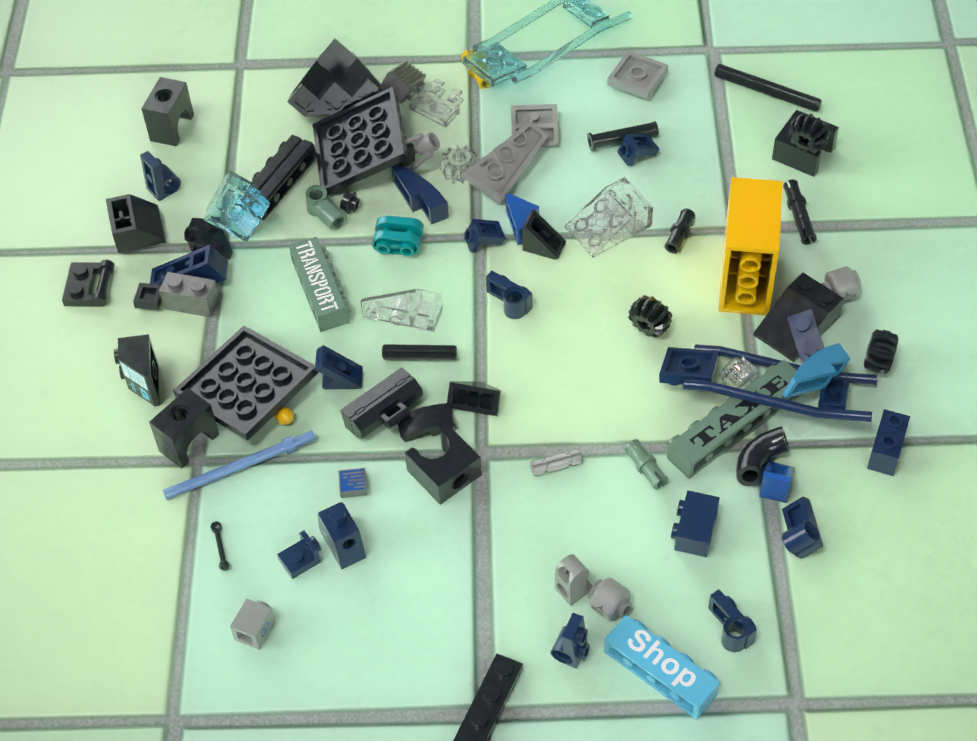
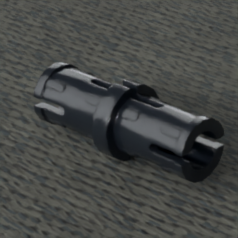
M687 208L681 210L677 222L671 226V234L664 246L669 253L677 254L684 239H687L689 236V228L696 216L692 210Z

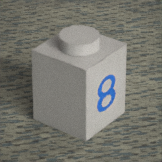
M246 598L230 626L234 640L260 649L275 623L272 608L263 601L257 600L255 602Z

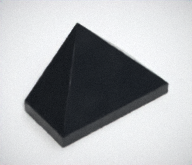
M450 381L447 403L453 409L497 416L501 390L483 382Z

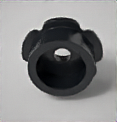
M346 191L341 199L340 209L344 210L347 214H350L351 211L355 212L359 206L360 198L356 197L357 193L355 191L353 193Z

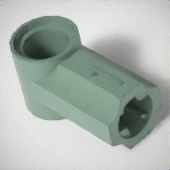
M321 185L308 187L305 192L308 213L312 216H317L330 230L334 229L336 231L341 228L347 220V215L327 196V190Z

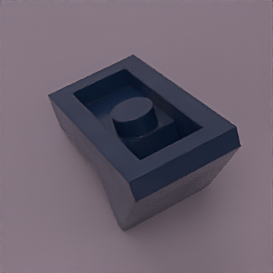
M324 345L316 350L315 370L323 374L322 389L361 388L363 366Z

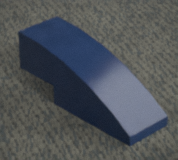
M398 164L391 167L393 182L412 212L422 209L431 225L449 218L448 202L430 182Z

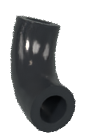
M782 426L761 433L746 444L738 456L736 465V477L740 484L744 486L759 484L763 479L764 465L773 457L789 452L788 440Z

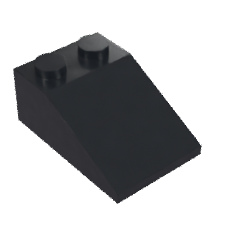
M802 272L785 289L754 331L753 336L792 362H795L799 358V353L787 317L812 309L820 335H822L840 318L844 298Z

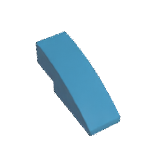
M840 343L815 352L797 369L782 395L788 398L826 388L832 377L841 374L851 358Z

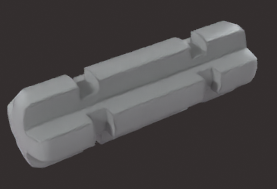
M578 448L568 450L567 454L561 452L546 456L542 461L541 458L532 460L530 468L534 476L544 474L545 470L552 472L569 467L568 464L572 466L581 464L582 454Z

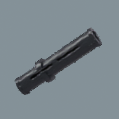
M791 179L788 180L790 188L787 182L783 184V189L788 199L787 206L792 211L802 244L810 245L809 237H811L813 243L817 240L805 206L807 202L805 197L801 195L798 181Z

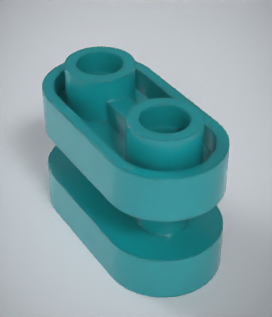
M381 216L376 221L372 247L381 254L416 255L420 251L424 224L416 218Z

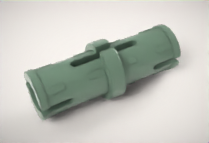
M638 439L632 440L635 446L629 442L624 450L636 463L638 472L646 476L654 489H660L658 483L664 487L669 479L656 464L655 457L647 453Z

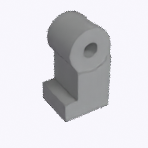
M574 554L563 558L555 570V589L570 606L589 594L592 588V584L587 580L590 573L589 570Z

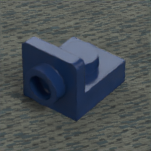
M626 134L618 149V154L627 166H633L637 156H656L659 147L648 134Z
M473 219L465 230L464 240L470 252H476L480 243L502 245L505 236L499 221Z
M305 530L299 532L300 541L277 554L278 560L292 579L321 563L319 556L321 547L314 536L309 537Z

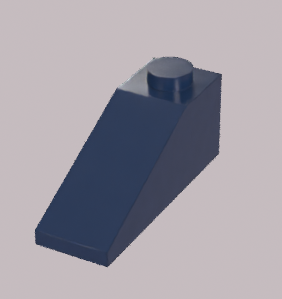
M207 245L152 268L150 284L162 285L167 272L215 280V284L226 280L228 260L211 245Z

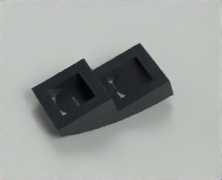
M449 403L430 405L410 411L411 415L398 423L400 437L404 442L427 432L432 436L440 434L439 428L446 423L451 428L456 427Z

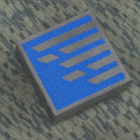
M365 468L338 471L341 498L367 495Z

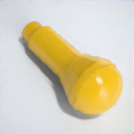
M286 407L279 410L273 417L281 425H289L294 419V413L290 408Z

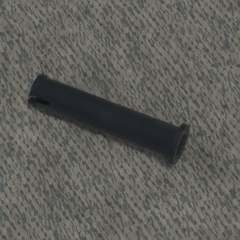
M656 121L597 134L588 133L587 141L590 150L594 151L598 147L622 143L626 134L658 136L659 129Z

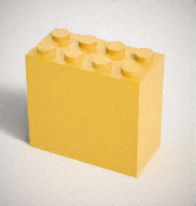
M731 177L723 241L718 312L766 316L770 311L779 256L783 181Z

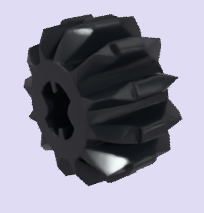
M802 113L791 122L787 136L791 138L790 143L798 146L797 149L801 148L805 153L810 151L815 154L827 144L830 130L827 128L828 123L822 122L820 117L816 118L812 113L809 115Z
M643 295L631 305L628 318L633 322L632 325L639 329V332H644L646 336L651 335L657 338L668 330L673 315L668 311L669 307L656 300L654 296L648 297Z
M876 329L872 333L864 359L865 369L878 374H886L890 371L899 340L897 334L884 329Z

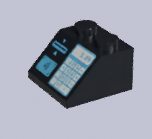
M149 334L118 338V349H114L115 363L119 364L121 380H126L129 390L153 406H160L159 364Z

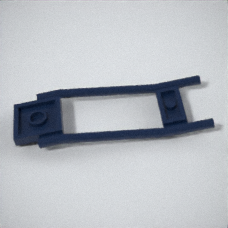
M695 344L694 349L668 347L659 373V383H667L673 386L683 385V390L713 392L815 418L872 422V412L846 410L850 383L877 385V375L841 372L839 376L832 377L826 388L821 389L818 407L713 382L719 356L767 368L781 362V360L723 346ZM788 362L796 370L801 366Z

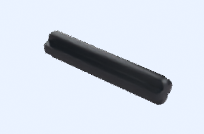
M384 344L382 347V358L393 360H456L457 347L455 345Z

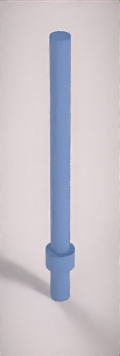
M311 430L294 438L292 436L286 437L279 444L164 489L165 498L168 500L284 452L289 454L297 451V447L316 440L315 435Z

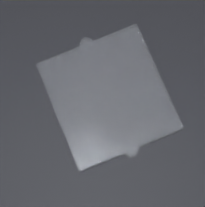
M808 392L800 394L792 401L818 407L819 398ZM782 409L774 414L780 421V425L785 426L797 439L827 420Z

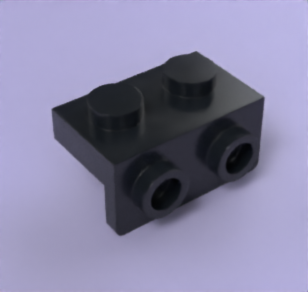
M211 218L191 219L189 226L184 232L185 241L188 243L191 252L211 245L223 257L230 260L233 251L219 220Z

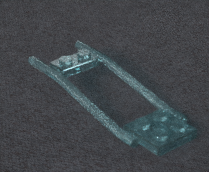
M551 0L490 39L473 45L474 52L463 57V64L492 87L509 79L516 84L534 76L597 34L630 20L632 14L630 11H626L613 18H609L610 15L590 0ZM563 4L564 9L590 27L589 30L530 68H526L527 65L499 44Z

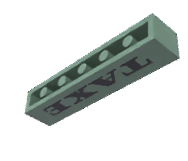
M782 360L777 365H771L758 379H752L744 388V390L789 401H794L803 395L800 394L788 398L782 395L797 371L785 360ZM729 397L721 406L712 408L702 420L694 421L684 433L675 435L668 443L667 459L690 479L782 409Z

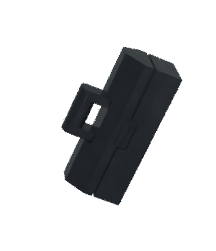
M401 367L340 410L344 425L352 434L361 439L382 424L391 429L411 415L407 407L424 394L416 379Z

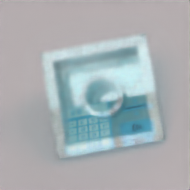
M229 170L207 206L204 220L247 242L268 209L270 202L251 181Z

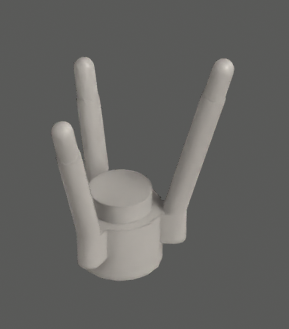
M430 132L426 135L420 133L405 139L406 144L416 142L415 154L424 155L409 170L414 172L427 159L433 157V152L440 148L439 139L434 133Z

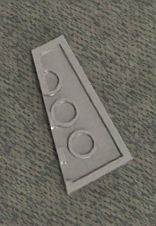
M529 121L506 141L499 144L493 151L477 161L471 168L464 171L461 177L497 204H500L505 194L509 192L546 140L548 134Z

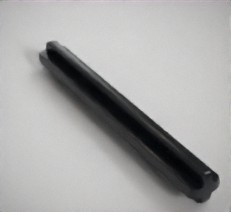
M718 64L715 68L714 75L726 81L815 112L821 107L822 100L820 98L723 64Z

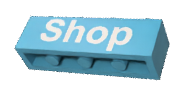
M625 615L604 639V653L696 720L717 697L720 681L711 671L698 667L687 654L677 652L670 647L667 640L661 636L656 637L639 620H632Z

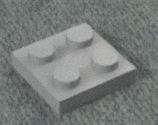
M628 50L607 78V85L648 100L668 72V65Z

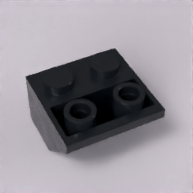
M131 194L106 199L112 236L118 253L166 243L157 204Z

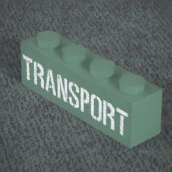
M317 237L290 244L289 250L292 263L320 332L348 324L347 313L351 312L347 298L342 299L343 289L340 281H335L334 279L336 273L332 262L327 263L326 259H329L325 245L320 246Z

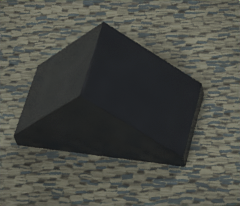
M531 210L522 227V250L553 260L558 259L566 240L535 210Z

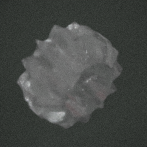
M457 145L455 149L448 148L447 153H442L440 170L445 180L451 179L453 184L457 181L463 184L465 181L461 177L463 172L471 168L480 159H478L475 149L469 150L467 145L459 148Z

